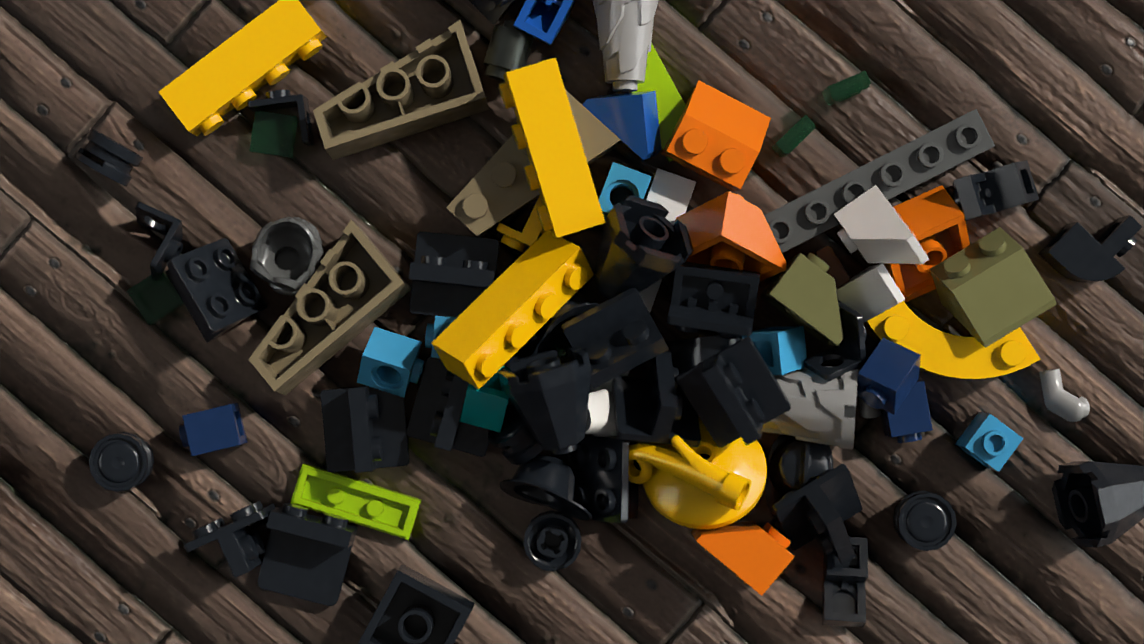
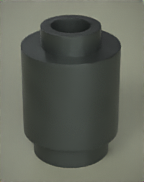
M505 20L503 26H494L483 62L487 66L484 75L504 83L503 74L526 66L534 40L533 36L513 27L514 21Z

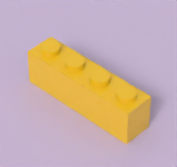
M278 0L161 89L159 94L188 132L195 136H198L200 133L206 136L224 123L222 117L233 108L239 111L248 106L247 101L255 100L257 98L255 92L267 82L272 86L285 78L290 72L288 67L300 57L305 61L318 53L323 47L320 42L327 37L299 0Z
M556 58L503 74L505 83L499 84L501 97L506 109L512 107L514 109L518 124L512 125L511 128L518 150L525 148L530 165L524 166V171L530 190L538 189L543 206L536 207L543 231L551 230L552 237L558 238L605 223Z
M545 231L431 343L446 369L477 389H480L594 275L581 247L562 237H552L551 231Z

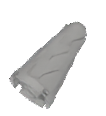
M592 0L597 18L599 48L603 54L605 82L612 84V91L635 92L637 91V84L645 82L648 52H651L654 15L659 0Z
M806 367L787 374L774 375L790 401L791 408L789 411L765 423L762 432L795 436V440L853 450L858 368L830 381L824 380Z

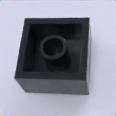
M402 564L358 644H454L475 603Z

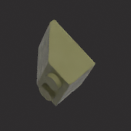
M1001 227L930 269L941 304L985 348L1057 305L1054 296L1023 247Z
M800 253L789 257L786 261V270L775 275L760 297L797 325L804 326L806 332L825 346H838L843 340L835 279L826 273L830 268L829 265L812 253H809L807 256Z

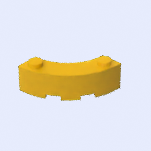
M904 301L863 323L866 332L877 344L880 343L882 338H886L920 354V371L933 375L960 379L992 378L1013 373L1040 360V357L1020 327L985 348L974 336L952 335L930 326L916 316Z

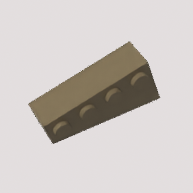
M461 20L447 27L448 30L433 40L428 39L416 46L415 51L394 63L392 61L380 68L379 73L363 83H356L313 110L324 148L332 160L489 110Z
M565 90L589 166L604 154L618 147L621 139ZM512 135L446 207L478 238L483 237L495 229L499 223H504L539 198L538 189L530 190L525 175L524 166L530 165L526 149L518 150Z
M352 220L342 231L344 234L333 249H329L320 261L321 265L308 283H304L295 295L296 299L283 316L281 315L248 359L274 392L287 395L411 291V287L366 233Z

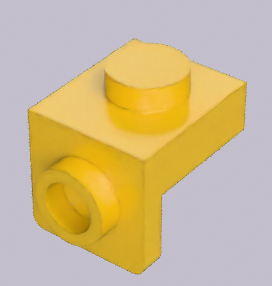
M540 195L522 233L502 223L498 224L496 231L503 235L501 243L523 252L525 246L530 247L544 233L536 207L543 206Z

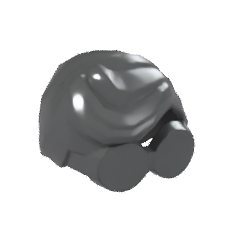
M289 216L268 223L258 232L252 245L250 270L259 278L268 282L271 288L279 294L287 296L296 295L303 284L308 283L321 265L320 261L323 259L324 251L319 231L313 224L299 217Z

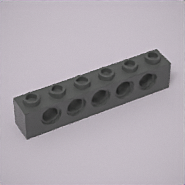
M977 109L765 214L764 217L783 253L839 225L840 223L834 216V213L876 185L885 198L889 200L994 147L995 144Z

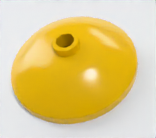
M698 416L701 441L698 447L690 448L698 455H709L710 458L707 461L727 473L733 471L751 480V487L742 507L738 511L718 503L716 497L653 466L650 480L643 483V487L650 503L668 520L688 528L714 529L738 521L754 508L765 488L767 465L763 449L758 440L746 446L740 437L719 448ZM649 442L651 445L679 453L671 444Z

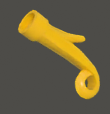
M678 435L672 437L671 443L679 453L651 444L637 443L629 445L628 481L631 483L643 484L649 481L652 476L653 466L716 497L718 503L735 511L742 507L751 487L750 479L733 471L727 473L717 468L692 450ZM633 460L638 462L641 471L634 466Z

